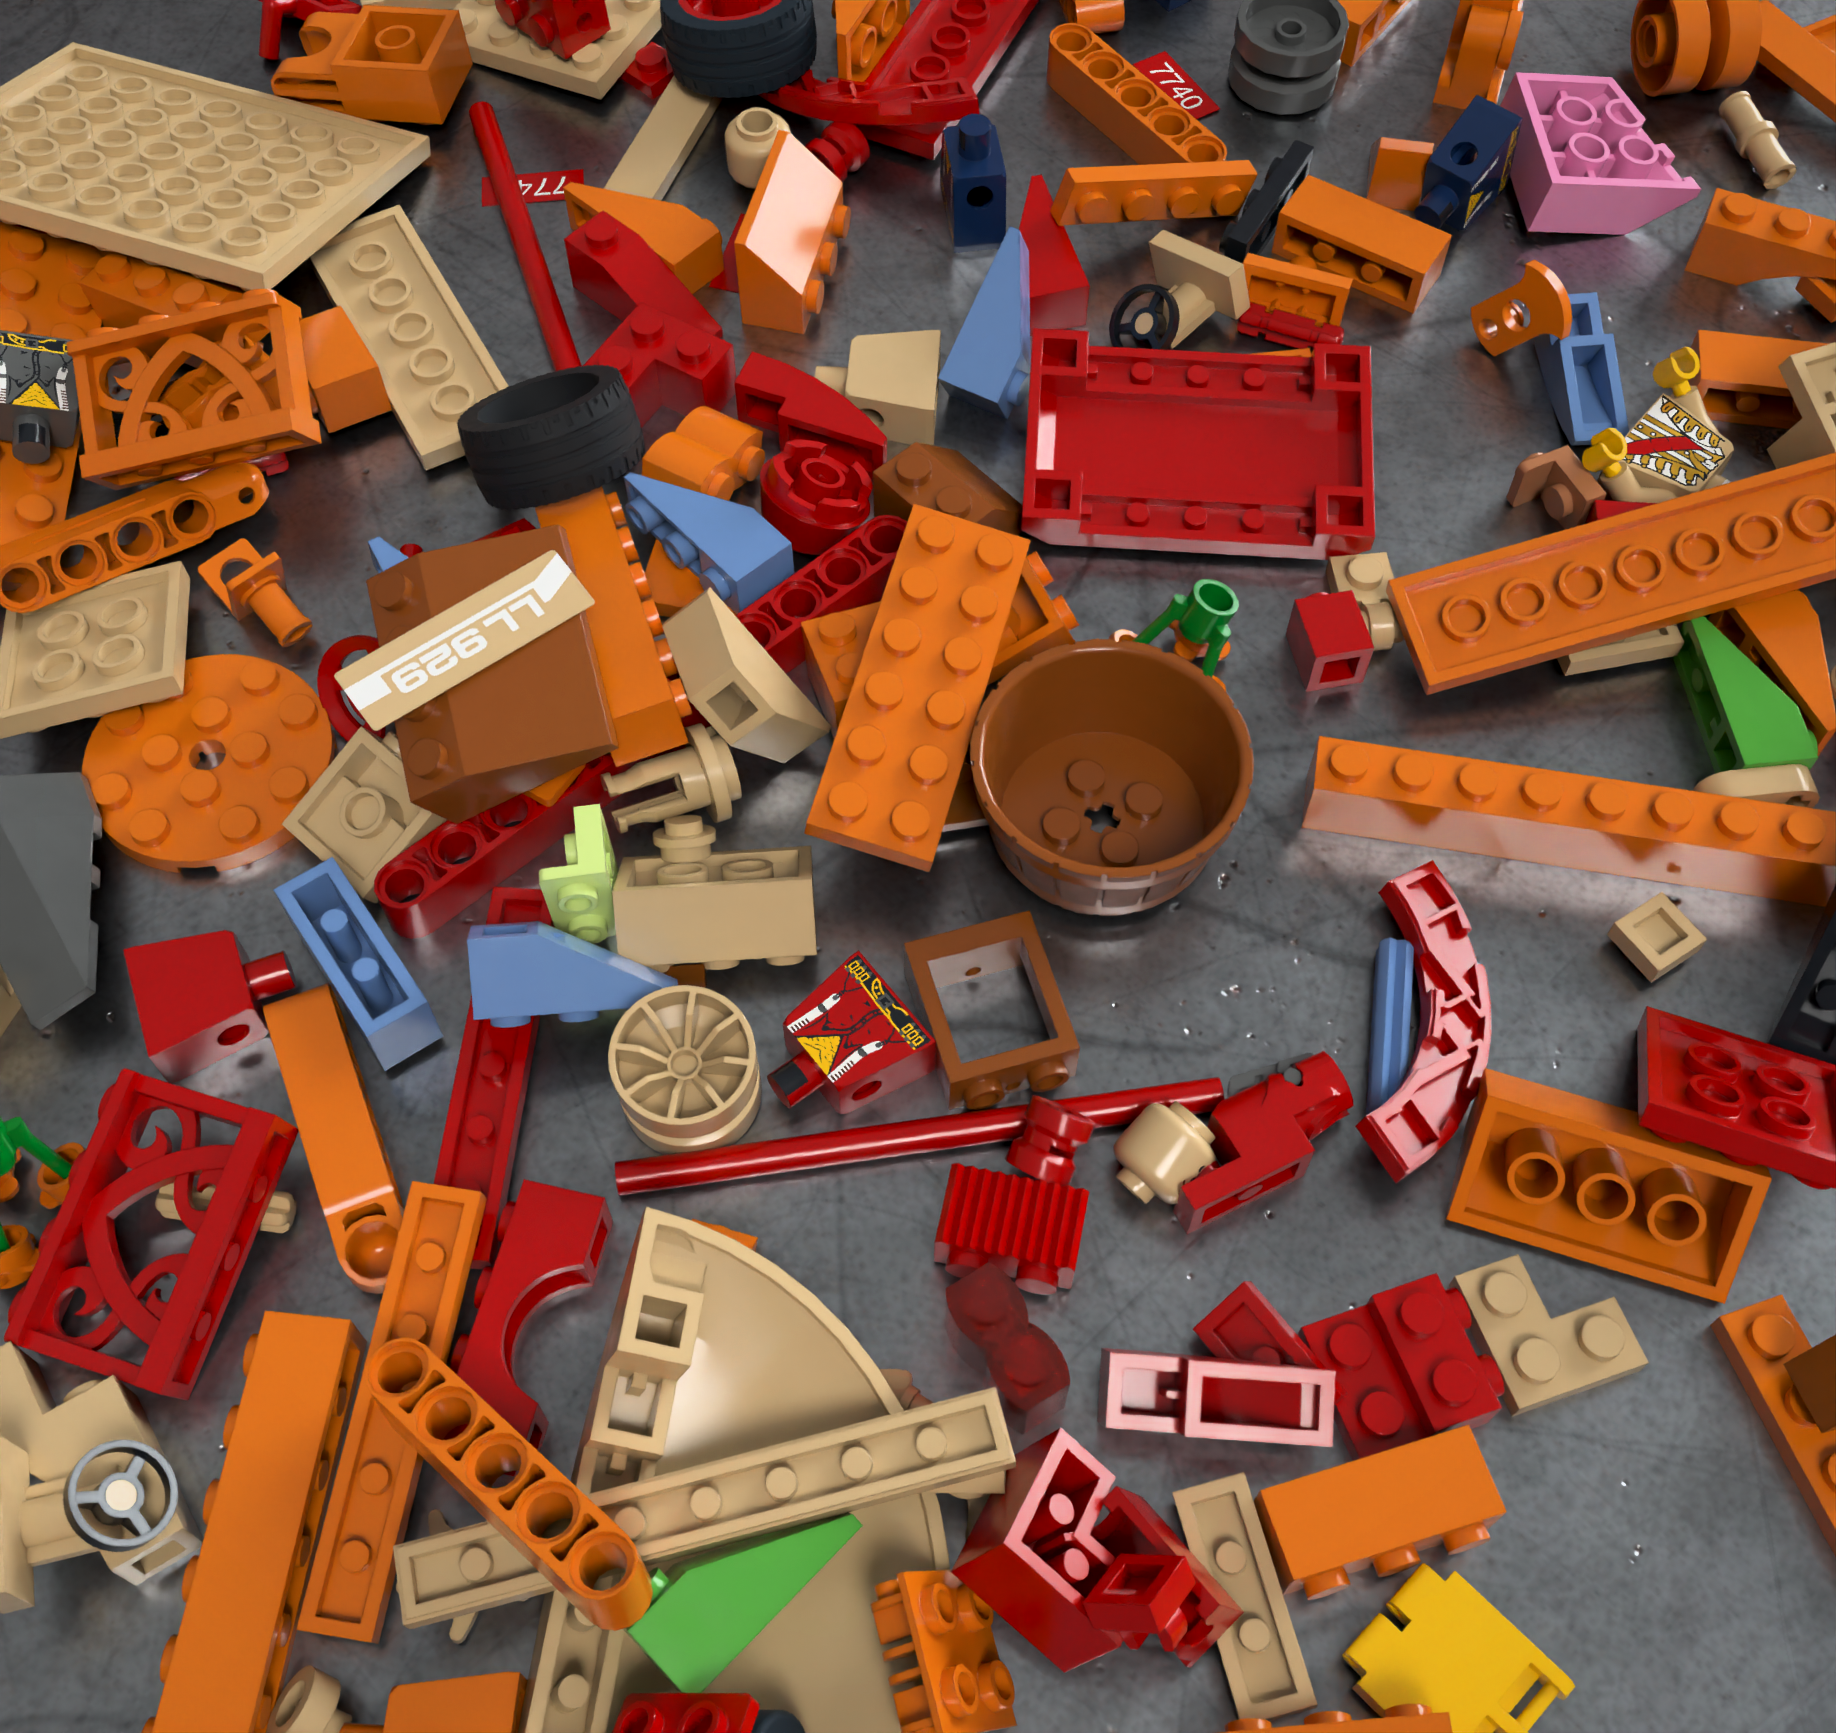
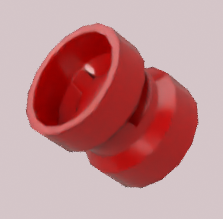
M833 121L824 128L821 139H812L805 145L843 183L847 178V172L857 171L870 157L867 139L855 124Z
M1033 1095L1024 1114L1028 1124L1023 1136L1013 1139L1005 1160L1017 1169L1037 1179H1042L1047 1183L1056 1182L1061 1186L1069 1185L1076 1170L1073 1161L1078 1146L1088 1143L1096 1123L1064 1105Z

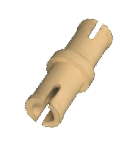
M1739 91L1726 98L1721 103L1718 111L1737 139L1735 148L1740 156L1751 161L1766 189H1776L1787 183L1796 173V166L1793 161H1790L1777 141L1779 132L1773 122L1763 119L1747 91Z

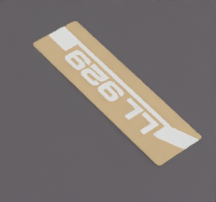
M550 550L335 673L334 677L372 730L378 731L593 606L595 600L555 550Z

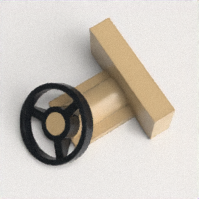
M1162 230L1149 241V247L1157 284L1169 290L1167 291L1154 284H1142L1126 292L1112 312L1109 324L1110 340L1113 347H1123L1120 335H1133L1136 339L1151 344L1153 349L1167 350L1168 348H1175L1215 311L1237 320L1250 308L1244 264L1166 230ZM1155 292L1148 307L1138 310L1131 322L1120 324L1125 310L1133 300L1143 294Z
M0 1435V1613L6 1614L35 1606L33 1567L100 1550L111 1552L130 1551L144 1546L159 1535L172 1519L178 1501L177 1480L168 1461L158 1451L144 1443L134 1440H113L100 1444L87 1452L72 1468L68 1477L30 1486L29 1453ZM114 1452L133 1454L124 1472L123 1468L119 1465L81 1473L87 1463L101 1455ZM145 1461L156 1470L162 1480L165 1491L164 1510L160 1520L153 1529H151L139 1511L144 1503L145 1492L143 1485L137 1477ZM126 1529L134 1534L136 1538L127 1539Z

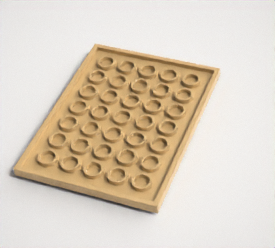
M75 42L70 43L0 86L1 222L11 225L19 224L44 231L55 238H68L90 244L101 251L118 252L143 259L144 262L151 265H164L189 272L200 279H213L241 287L244 291L272 289L431 156L430 138L426 135Z

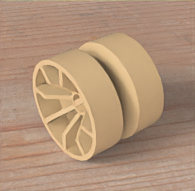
M692 985L671 986L656 990L639 999L624 1013L616 1025L609 1044V1072L630 1127L647 1146L664 1155L731 1146L748 1131L760 1107L762 1082L752 1029L744 1014L733 1002L725 996L704 987Z

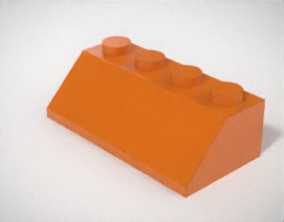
M1484 1068L1478 1094L1474 1099L1464 1129L1446 1212V1220L1725 1304L1772 1177L1766 1166L1760 1164L1757 1166L1741 1165L1731 1161L1720 1151L1689 1141L1674 1143L1662 1139L1649 1128L1639 1126L1638 1112Z

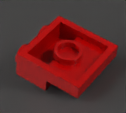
M1437 1273L1374 1294L1366 1305L1303 1326L1297 1334L1326 1369L1336 1371L1335 1379L1348 1393L1334 1406V1421L1352 1461L1465 1425H1470L1471 1429L1489 1423L1502 1408L1497 1398L1503 1396L1505 1391L1500 1370L1490 1355L1486 1353L1479 1356L1476 1355L1465 1332L1472 1324L1468 1305L1457 1288L1444 1289Z

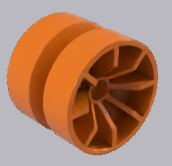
M1639 0L1632 21L1630 48L1634 75L1642 91L1648 96L1655 97L1687 93L1694 88L1706 91L1732 88L1743 84L1753 71L1761 44L1762 16L1759 0Z

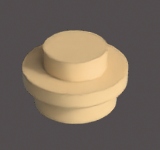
M678 815L664 820L665 827L654 831L652 834L653 844L660 848L661 859L671 863L696 862L709 858L711 856V843L717 839L715 827L703 824L702 817L697 815Z

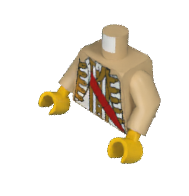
M1682 347L1672 352L1669 358L1657 363L1653 371L1654 381L1662 388H1671L1673 393L1670 396L1663 393L1625 437L1615 428H1607L1592 436V446L1584 451L1582 464L1591 472L1601 471L1597 482L1607 493L1604 500L1660 503L1731 482L1721 475L1734 452L1733 444L1719 433L1709 418L1697 386H1690L1688 382L1689 379L1697 375L1700 368L1698 355L1692 348Z

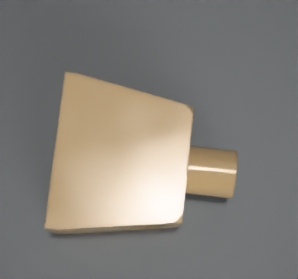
M941 330L857 335L851 340L848 367L816 366L815 378L842 394L866 414L887 437L888 441L909 445L915 442L934 445L939 391L938 377L941 359Z

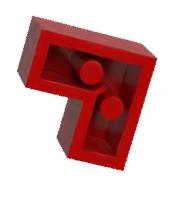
M643 302L636 306L583 365H608L619 370L631 395L641 428L662 405L684 416H687L699 406H708L720 412L735 395L734 382L737 377L733 344Z
M1059 1428L1014 1455L1016 1468L1006 1470L1005 1494H990L951 1573L1065 1673L1121 1647L1124 1639L1119 1631L1093 1630L1082 1603L1116 1559L1114 1555L1090 1535L1104 1505L1102 1500L1109 1494L1116 1476L1064 1429Z

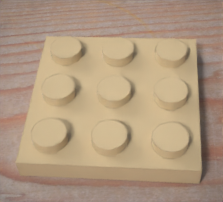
M172 562L120 575L35 611L17 613L6 609L0 646V739L27 732L35 733L51 726L88 717L96 718L108 712L148 702L156 703L169 697L183 694L190 577L182 562Z

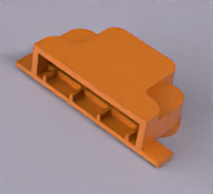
M1460 0L1433 103L1466 109L1475 96L1479 95L1497 104L1504 73L1509 68L1524 14V11H1520L1523 0Z

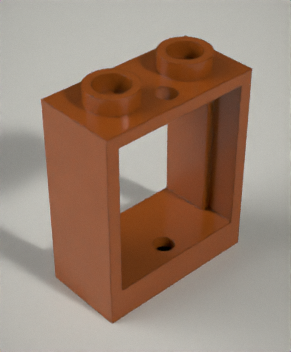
M1030 910L904 943V975L919 1021L936 1041L935 1069L949 1110L967 1106L971 1110L988 1108L1000 1102L1007 1094L1029 1088L1034 1092L1053 1090L1066 1083L1069 1077L1076 1076L1080 1046ZM1024 965L1051 1040L961 1064L936 989Z

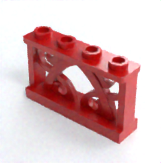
M124 1068L121 1070L116 1083L106 1090L100 1101L98 1124L87 1149L82 1151L72 1164L68 1178L69 1189L57 1217L53 1218L42 1232L38 1246L40 1255L28 1283L18 1291L12 1300L8 1311L9 1326L5 1332L4 1341H11L16 1346L109 1377L114 1375L118 1380L160 1395L188 1401L299 1130L275 1114L252 1107H244ZM160 1109H171L176 1113L183 1131L180 1151L172 1153V1141L169 1135L157 1126H155L156 1139L153 1144L145 1149L138 1147L152 1112ZM199 1115L241 1128L234 1145H208L200 1147L201 1121ZM200 1175L197 1182L198 1192L202 1193L207 1187L216 1186L207 1210L203 1211L197 1210L193 1202L194 1176ZM174 1182L173 1195L177 1213L185 1226L196 1234L189 1253L172 1254L162 1257L146 1266L131 1282L119 1253L114 1218L142 1197ZM88 1260H89V1263H90V1266H91V1267L86 1266ZM167 1274H174L178 1278L168 1302L162 1300L161 1289L155 1288L151 1292L147 1302L144 1301L143 1297L160 1278ZM76 1288L84 1290L86 1301L84 1306L73 1315L92 1316L101 1311L107 1303L113 1309L97 1329L86 1335L71 1337L61 1327L62 1319ZM124 1325L144 1343L149 1345L142 1365L98 1350L107 1345Z

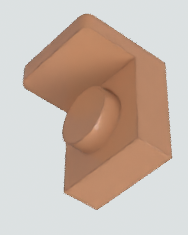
M1566 445L1545 454L1542 452L1534 453L1524 459L1515 470L1506 499L1512 507H1517L1540 498L1548 514L1558 520L1566 530L1585 524L1594 501L1604 500L1607 493L1583 466L1572 449Z

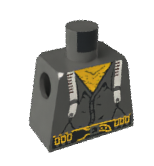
M0 330V440L12 441V453L19 461L29 464L42 463L50 457V446L67 448L74 443L80 411L73 358L68 355L66 345L67 342L73 340Z

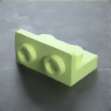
M600 804L573 807L575 833L564 835L567 866L539 870V885L555 928L592 944L599 943L607 937L616 936L612 890L619 868Z

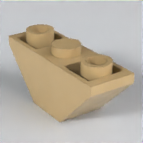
M711 587L676 612L662 625L688 700L731 747L786 763L830 732L832 726Z

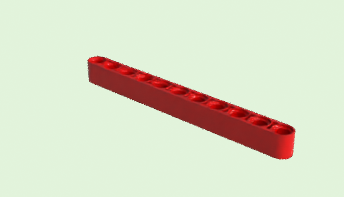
M881 515L867 521L735 616L786 674L806 660L801 622L881 601L907 521L893 515ZM678 672V674L667 677L668 682L680 678ZM688 700L692 714L681 718L684 728L698 723H702L705 728L712 726ZM685 744L616 767L611 754L598 757L586 763L585 768L572 782L571 787L567 788L551 807H546L522 793L459 824L447 820L389 861L378 871L374 880V892L392 930L401 937L410 939L423 938L435 932L491 891L493 886H498L562 839L565 834L575 829L573 807L600 804L601 809H603L622 794L610 797L608 791H604L601 784V774L609 772L611 776L623 773L636 763L686 748ZM522 821L521 823L515 826L504 827L505 825L511 822ZM472 857L462 864L453 865L455 861L461 858ZM420 894L410 902L400 903L410 895Z

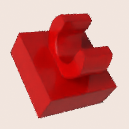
M1119 1554L1082 1603L1093 1630L1119 1631L1125 1644L1130 1649L1135 1650L1140 1648L1150 1633L1157 1634L1164 1651L1173 1652L1187 1632L1188 1627L1186 1617L1179 1607L1195 1586L1196 1581L1186 1556Z

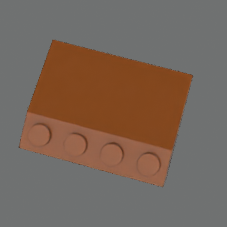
M558 524L417 553L367 579L366 583L379 648L550 550H555L577 577L566 529ZM585 610L394 721L410 803L456 824L619 748Z

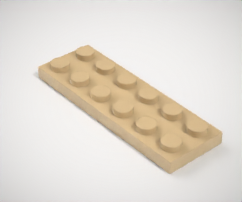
M399 204L351 222L307 260L334 307L341 305L376 361L392 412L424 469L427 471L465 455L457 426L458 419L475 403L509 387Z

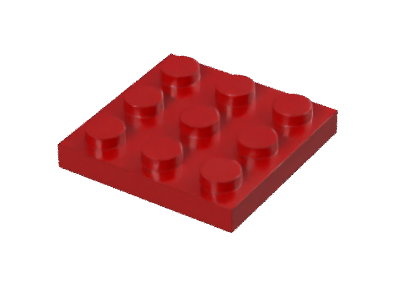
M1646 1006L1637 1027L1639 1126L1649 1128L1654 1134L1670 1142L1685 1143L1689 1141L1720 1151L1725 1157L1741 1165L1757 1166L1760 1164L1791 1174L1801 1183L1815 1189H1836V1065Z

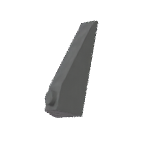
M80 772L0 775V965L30 1023L39 1030H42L96 993L98 925L90 920L91 891L100 888V869L92 864L93 841L102 838V818L88 779Z

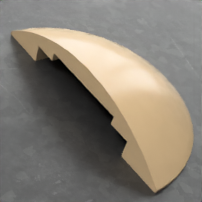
M646 1206L637 1230L604 1346L575 1459L571 1482L582 1493L587 1495L895 1414L904 1410L877 1365L850 1330L812 1292L778 1265L737 1240L692 1220ZM926 1491L848 1512L853 1514L863 1526L702 1693H749L759 1703V1710H785L792 1713L802 1724L805 1733H901L893 1694L922 1685L923 1680L919 1679L896 1686L889 1685V1676L918 1667L919 1664L916 1654L884 1662L882 1652L912 1642L913 1640L912 1637L891 1644L881 1645L870 1604L877 1601L874 1586L885 1581L897 1579L896 1574L900 1572L950 1570L949 1553L936 1493ZM721 1547L646 1566V1569L650 1572L658 1567L665 1573L675 1563ZM626 1572L598 1579L594 1584L593 1590L602 1591L612 1588L621 1581ZM558 1590L545 1593L518 1733H612L623 1702L629 1694L679 1693L623 1629L617 1631L601 1629L591 1623Z

